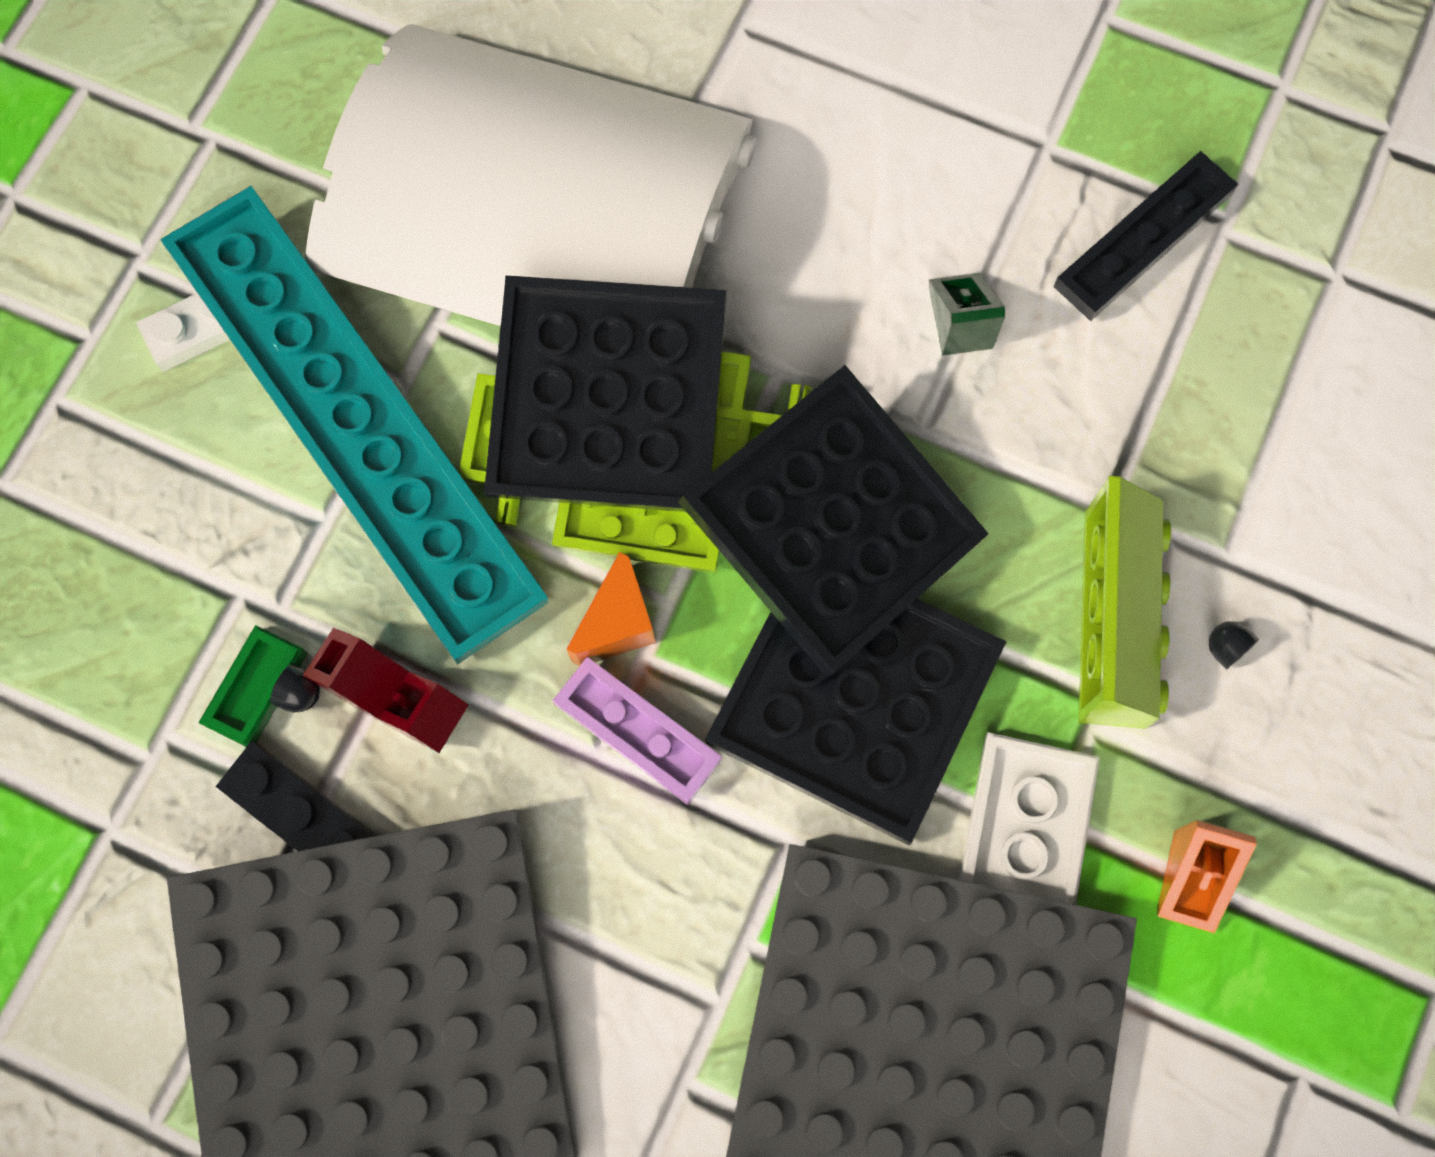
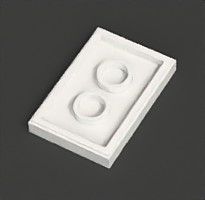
M987 733L983 744L959 880L1076 905L1100 757Z

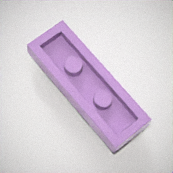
M586 657L553 699L556 707L687 805L691 803L722 761L721 755L588 657Z

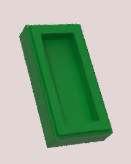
M255 625L198 723L244 747H247L251 741L257 743L277 706L271 704L270 698L278 677L290 664L300 667L308 652Z

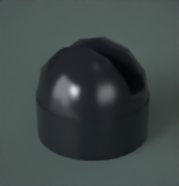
M1227 621L1217 625L1209 637V649L1214 658L1228 670L1260 638L1245 625L1235 621Z
M290 664L278 677L271 693L270 702L272 705L287 712H304L311 709L319 700L320 687L303 676L306 670Z

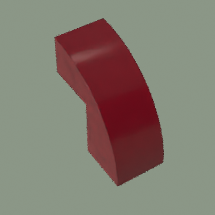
M336 628L331 630L303 674L306 678L360 711L437 753L441 752L469 704L440 684L409 672L361 638Z

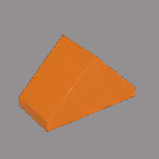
M620 552L566 649L571 661L579 666L586 657L594 662H598L656 643L653 628L630 558Z
M1199 820L1174 830L1157 907V916L1215 933L1257 845L1256 837Z

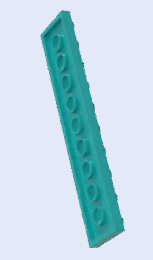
M252 186L247 187L160 239L457 665L549 603L545 592Z

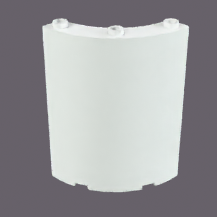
M408 24L399 29L382 45L383 54L386 56L380 65L372 63L367 65L345 106L323 169L333 173L325 202L318 200L314 202L305 261L313 271L498 326L501 325L505 275L692 288L707 242L714 244L717 240L723 218V213L719 212L724 198L742 166L749 167L756 146V137L749 135L753 121L751 118L413 24Z

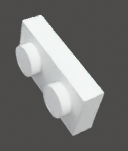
M197 293L136 322L156 365L162 372L229 340Z

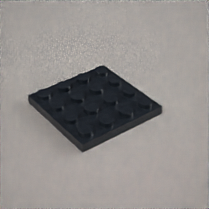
M505 275L484 494L492 498L686 512L678 501L713 472L727 303L726 290Z
M846 365L837 370L678 501L826 677L834 674L989 534Z
M916 599L834 674L826 677L772 612H770L705 738V744L910 846L1007 641Z

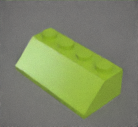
M1109 476L1085 511L1078 723L1146 729L1160 719V714L1166 712L1169 699L1168 682L1160 680L1161 659L1166 658L1170 642L1168 626L1161 625L1162 605L1167 604L1170 595V574L1162 572L1163 552H1167L1170 545L1171 522L1168 519H1163L1164 500L1118 476Z

